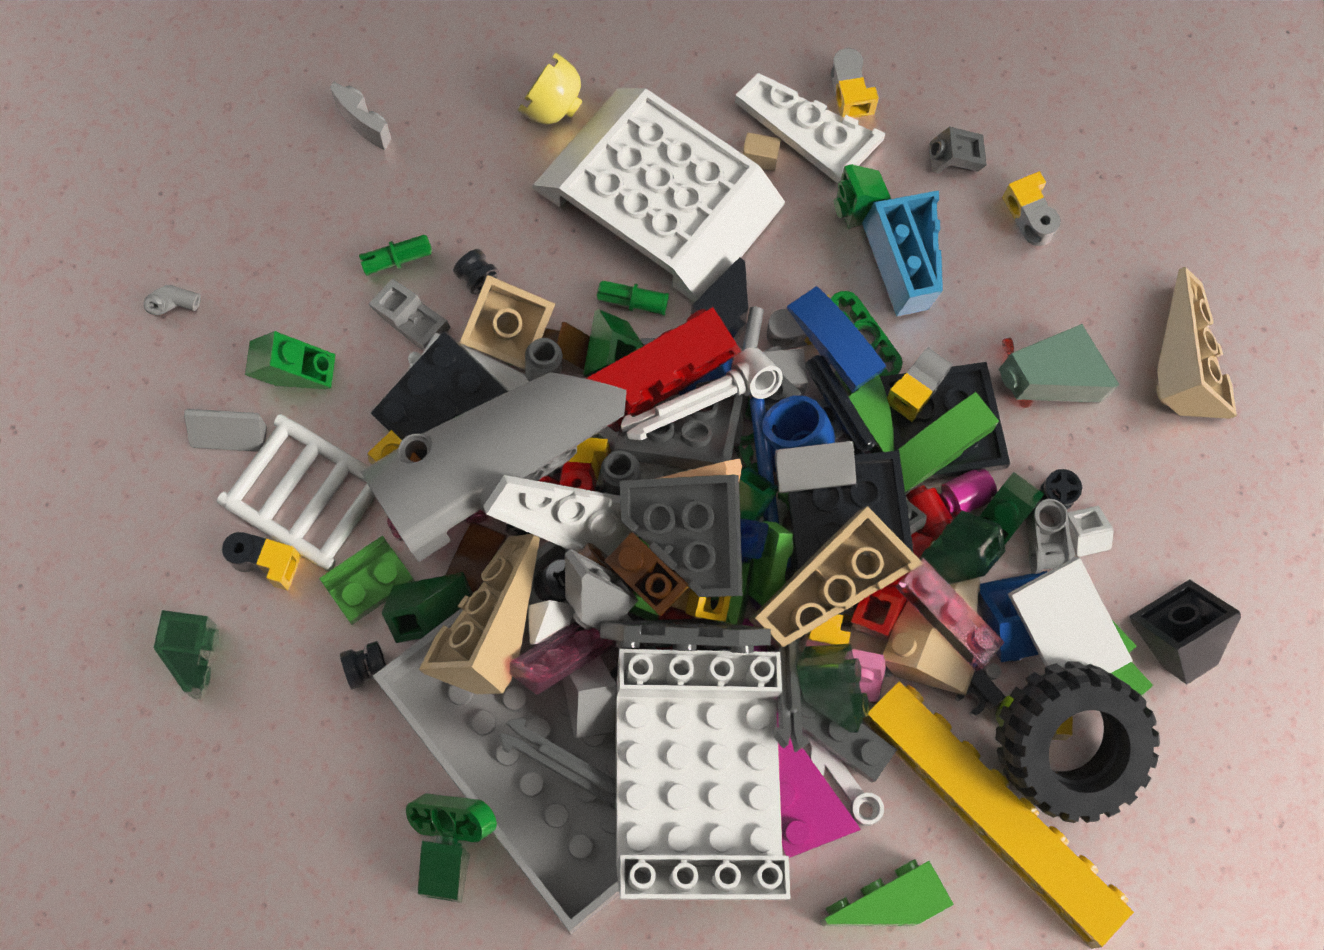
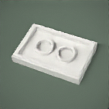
M1074 557L1008 593L1045 666L1057 663L1065 669V664L1068 661L1080 662L1085 666L1093 664L1101 667L1108 673H1112L1133 661L1080 558Z

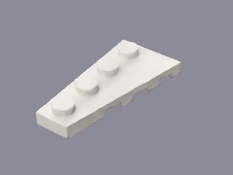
M759 73L735 96L736 104L837 184L841 181L844 166L849 164L859 166L884 140L886 134L875 128L871 131L858 125L859 120L848 115L841 117L827 110V105L814 100V102H810L798 96L797 91Z
M504 475L483 506L487 515L568 550L572 549L577 553L590 542L609 556L631 532L639 537L638 534L631 531L621 521L620 496Z

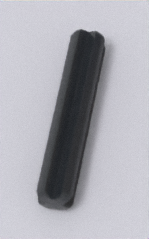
M816 355L805 363V368L849 441H853L855 451L857 453H865L872 449L876 444L875 439L825 357Z

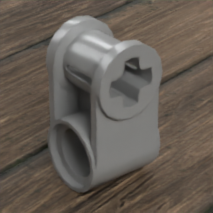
M1055 499L1043 500L1026 518L1029 564L1033 574L1041 573L1043 569H1054L1075 557L1066 507ZM1039 513L1049 514L1053 518L1054 527L1044 525L1040 521Z

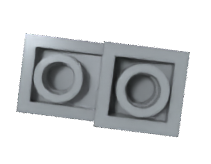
M333 82L330 86L335 104L344 119L361 136L385 150L391 141L386 120L374 111L368 112L364 96L359 90L352 86L344 87Z

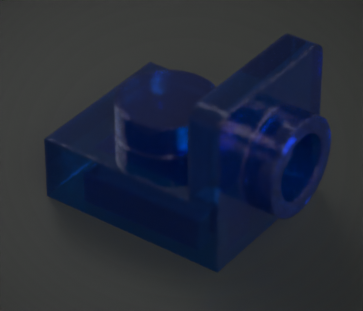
M740 518L742 567L744 563L749 564L751 558H761L769 532V525L767 523Z

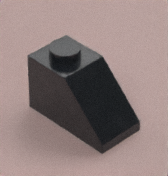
M741 257L691 307V315L700 309H706L707 311L714 307L734 340L742 335L747 326L748 295L745 261Z

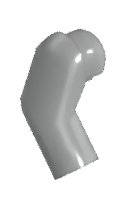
M165 285L150 293L144 299L143 306L149 314L153 315L164 314L177 306L196 311L200 305L201 295L173 285Z

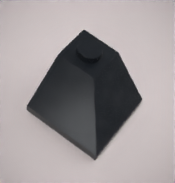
M1189 579L1129 617L1131 623L1161 666L1187 685L1219 664L1241 619V614L1239 610Z

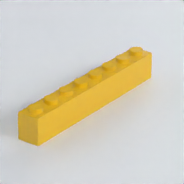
M899 681L864 716L863 722L874 733L896 748L895 754L1091 949L1103 947L1134 913L1126 904L1128 898L1112 884L1107 886L1096 875L1098 873L1097 867L1085 856H1077L1067 846L1069 843L1068 839L1054 826L1048 828L1037 817L1039 811L1029 800L1024 797L1019 799L1008 788L1010 786L1009 781L998 770L994 768L989 770L979 760L981 755L972 744L966 740L961 742L951 732V724L941 714L937 712L932 714L922 704L924 699L915 688L910 685L904 686Z

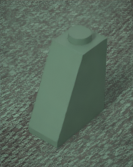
M1083 324L1011 353L998 369L1004 385L1012 391L1016 400L1099 403L1104 401L1120 385Z

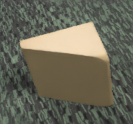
M747 132L742 154L758 164L761 169L775 171L781 138Z

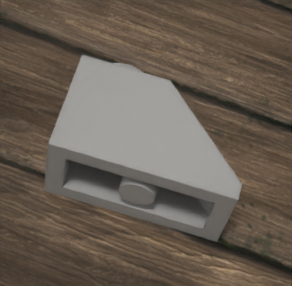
M569 549L565 554V598L575 611L572 616L580 626L586 630H591L593 627L600 631V622L620 621L637 603L638 599L618 574L572 549Z

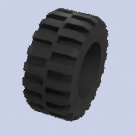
M1068 661L1065 664V669L1057 663L1045 666V674L1040 676L1038 673L1033 672L1025 678L1028 684L1022 690L1017 686L1009 695L1014 700L1009 707L1004 705L999 717L1004 721V724L996 728L995 739L1002 745L997 748L996 752L999 762L1005 767L1003 772L1016 789L1034 806L1036 805L1043 813L1053 818L1058 816L1065 822L1076 823L1080 817L1086 823L1099 821L1100 814L1103 813L1107 817H1112L1120 813L1119 806L1124 803L1130 806L1138 798L1135 795L1137 790L1141 786L1146 788L1151 780V777L1148 776L1150 767L1156 768L1159 755L1153 751L1154 747H1159L1160 735L1158 731L1152 728L1156 726L1157 722L1154 713L1146 707L1147 701L1139 692L1101 667L1093 664L1085 666L1080 662ZM1090 710L1100 711L1103 719L1104 733L1101 745L1095 755L1079 768L1070 771H1053L1049 762V748L1053 735L1059 726L1077 713Z

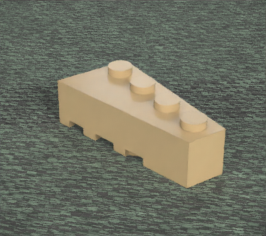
M867 506L857 511L749 621L755 627L771 629L770 643L775 648L785 647L837 614L849 609L864 598L894 582V580L921 566L923 563Z

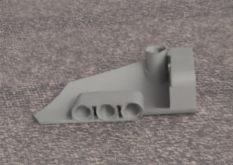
M549 372L422 434L406 436L401 441L399 448L370 465L361 473L399 535L417 561L420 562L451 542L446 533L449 529L480 509L485 512L484 504L504 475L538 481L569 461L577 453V445L623 417L626 390L585 378ZM416 450H427V455L424 459L418 462L410 461L412 453Z

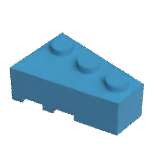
M939 190L874 202L862 222L896 317L929 310L943 291L942 256L938 244V233L940 231V220L937 217Z

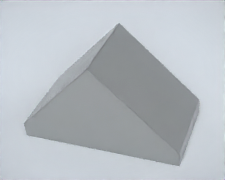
M599 654L561 660L559 663L574 739L613 733L615 727L617 684Z

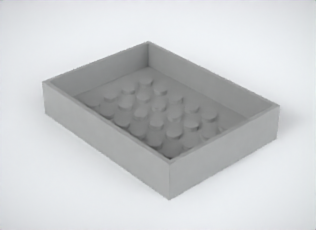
M550 541L538 549L528 605L543 602L538 598L533 585L536 574L555 560H565V554L569 551L568 549ZM559 576V581L561 585L564 586V583L561 577ZM459 609L374 674L373 678L465 798L482 800L492 809L497 821L496 830L492 833L572 935L619 896L616 868V810L612 809L607 802L516 749L511 748L508 753L502 749L499 735L504 733L517 737L538 749L537 746L518 736L506 725L508 720L523 717L527 720L524 725L526 728L616 780V710L613 733L574 739L559 662L565 659L599 654L610 673L613 668L618 666L616 660L619 656V649L630 648H617L616 640L600 638V631L593 627L591 630L582 628L565 638L560 649L549 648L522 666L517 662L512 673V679L503 694H474L425 675L419 670L435 636L443 625L448 628L452 626L463 611ZM528 610L520 656L536 647L535 645H530ZM626 614L620 621L633 620L628 614ZM572 616V619H571V622H570L569 626H571L572 624L576 623V621H575V619L573 618V616ZM640 643L639 649L657 650L654 646H648V643ZM616 676V677L613 678V679H614L615 683L617 684V676Z

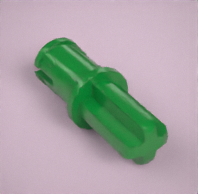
M421 235L396 244L390 241L388 246L359 254V258L362 260L361 265L365 275L369 276L370 274L395 266L400 269L403 263L430 255L432 247L428 237Z
M601 281L597 290V300L629 307L631 312L634 309L665 316L669 293L638 288V284H634V287Z

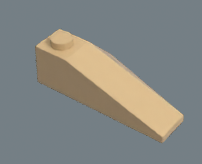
M1186 267L1178 270L1157 368L1159 385L1156 386V393L1160 402L1163 405L1169 406L1179 416L1231 419L1237 416L1233 386L1230 376L1228 374L1222 375L1217 357L1222 356L1223 352L1221 345L1216 342L1213 333L1208 328V326L1213 325L1214 321L1204 286Z

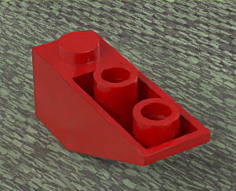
M915 532L911 535L913 552L924 564L933 538ZM923 564L861 600L851 620L855 629L888 642L894 624L909 601L901 592H913Z

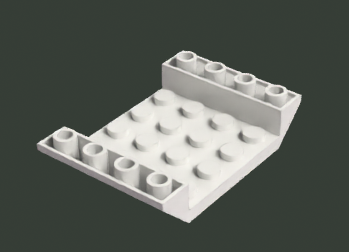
M618 88L532 185L534 190L560 208L566 201H569L673 274L672 287L693 302H696L739 257L744 255L785 204L783 198L758 164L646 88Z
M619 649L615 710L616 868L620 900H790L789 856H782L778 742L773 737V731L777 728L776 699L782 692L780 652L754 651V653H732L729 651Z

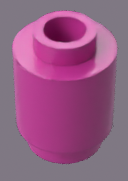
M973 469L942 484L939 495L949 513L959 518L990 503L991 498L997 493V487L993 477L986 469L979 471Z

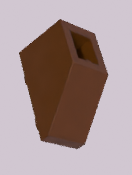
M633 532L604 560L659 616H662L689 588Z

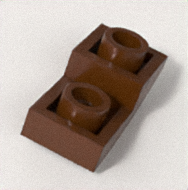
M471 522L453 556L446 575L464 572L472 592H476L484 582L481 578V573L504 544L508 535L479 523Z

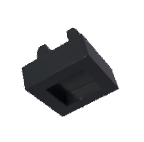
M980 668L974 671L966 695L974 696L977 701L976 707L969 713L971 717L980 714L985 706L990 711L1006 697ZM957 693L955 699L959 702L966 695Z

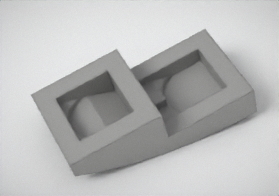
M394 279L369 303V306L380 317L423 351L435 333L442 334L443 331L448 332L451 328L445 318L422 304L418 295Z

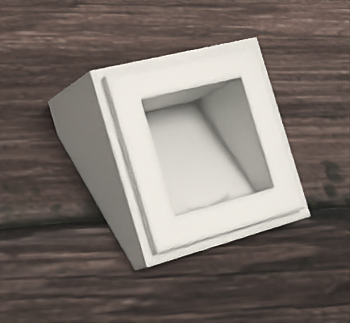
M1099 506L1068 512L1071 541L1078 557L1107 551L1112 548L1114 529Z
M553 600L528 605L530 645L538 646L569 627L572 614L574 613L571 605ZM564 640L551 648L560 649Z

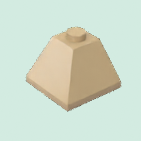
M487 275L459 343L525 370V351L533 341L542 338L555 303Z

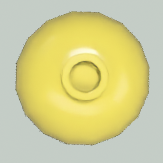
M557 52L551 57L556 62L554 67L550 64L545 66L525 96L527 101L531 100L527 108L521 104L517 109L527 118L540 124L549 125L557 123L565 114L572 118L582 103V100L577 97L581 88L580 75L576 68Z

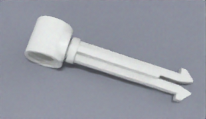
M754 347L747 348L735 357L731 370L726 373V376L635 417H632L630 414L625 416L621 423L622 432L628 431V439L643 440L647 438L646 433L732 395L739 396L744 394L748 396L752 394L758 399L767 398L773 395L780 387L783 379L782 371L760 349Z

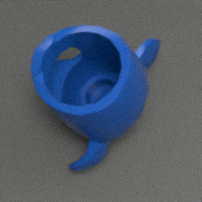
M793 395L780 400L766 412L761 423L765 440L770 443L774 472H776L774 458L776 450L835 443L834 429L826 412L816 400L807 396Z

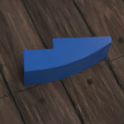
M817 286L786 307L820 355L825 357L829 366L832 364L852 393L885 369V363L860 331Z

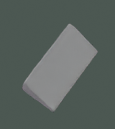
M187 409L184 412L188 440L193 448L258 452L265 443L267 426L259 413Z
M853 441L775 451L774 458L779 493L856 484Z

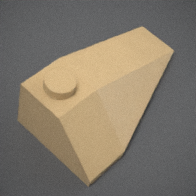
M526 534L510 536L506 539L481 573V578L484 582L471 597L465 595L458 605L463 611L450 628L443 625L435 636L419 668L422 673L474 694L504 693L505 688L512 679V673L518 662L517 658L520 656L540 537Z
M944 540L913 592L974 656L972 663L970 664L920 611L908 601L894 624L883 653L885 665L895 677L966 695L978 663L979 653L977 646V627H979L977 604L978 592L980 591L981 550L979 547Z

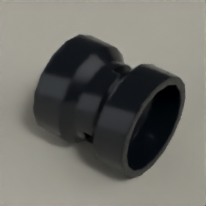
M378 641L366 644L364 649L359 651L350 649L340 653L342 667L351 690L363 686L367 680L374 679L373 675L386 666ZM364 659H366L368 670L366 668Z

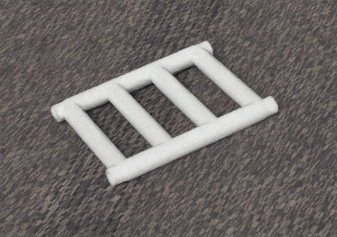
M279 414L274 421V426H276L274 431L228 493L224 491L219 495L217 503L278 542L295 547L301 556L317 566L331 571L336 562L333 557L375 499V495L369 485H365L321 549L302 538L350 472L366 482L361 471L369 466L295 421ZM289 435L306 445V447L262 508L257 511L241 500ZM318 454H321L336 463V466L292 528L288 530L273 521L272 518Z

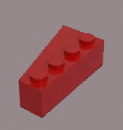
M714 307L707 311L706 309H700L690 315L684 324L662 333L652 342L586 379L626 390L624 416L608 425L614 432H618L625 416L629 414L637 416L653 409V405L682 391L739 354L741 350Z

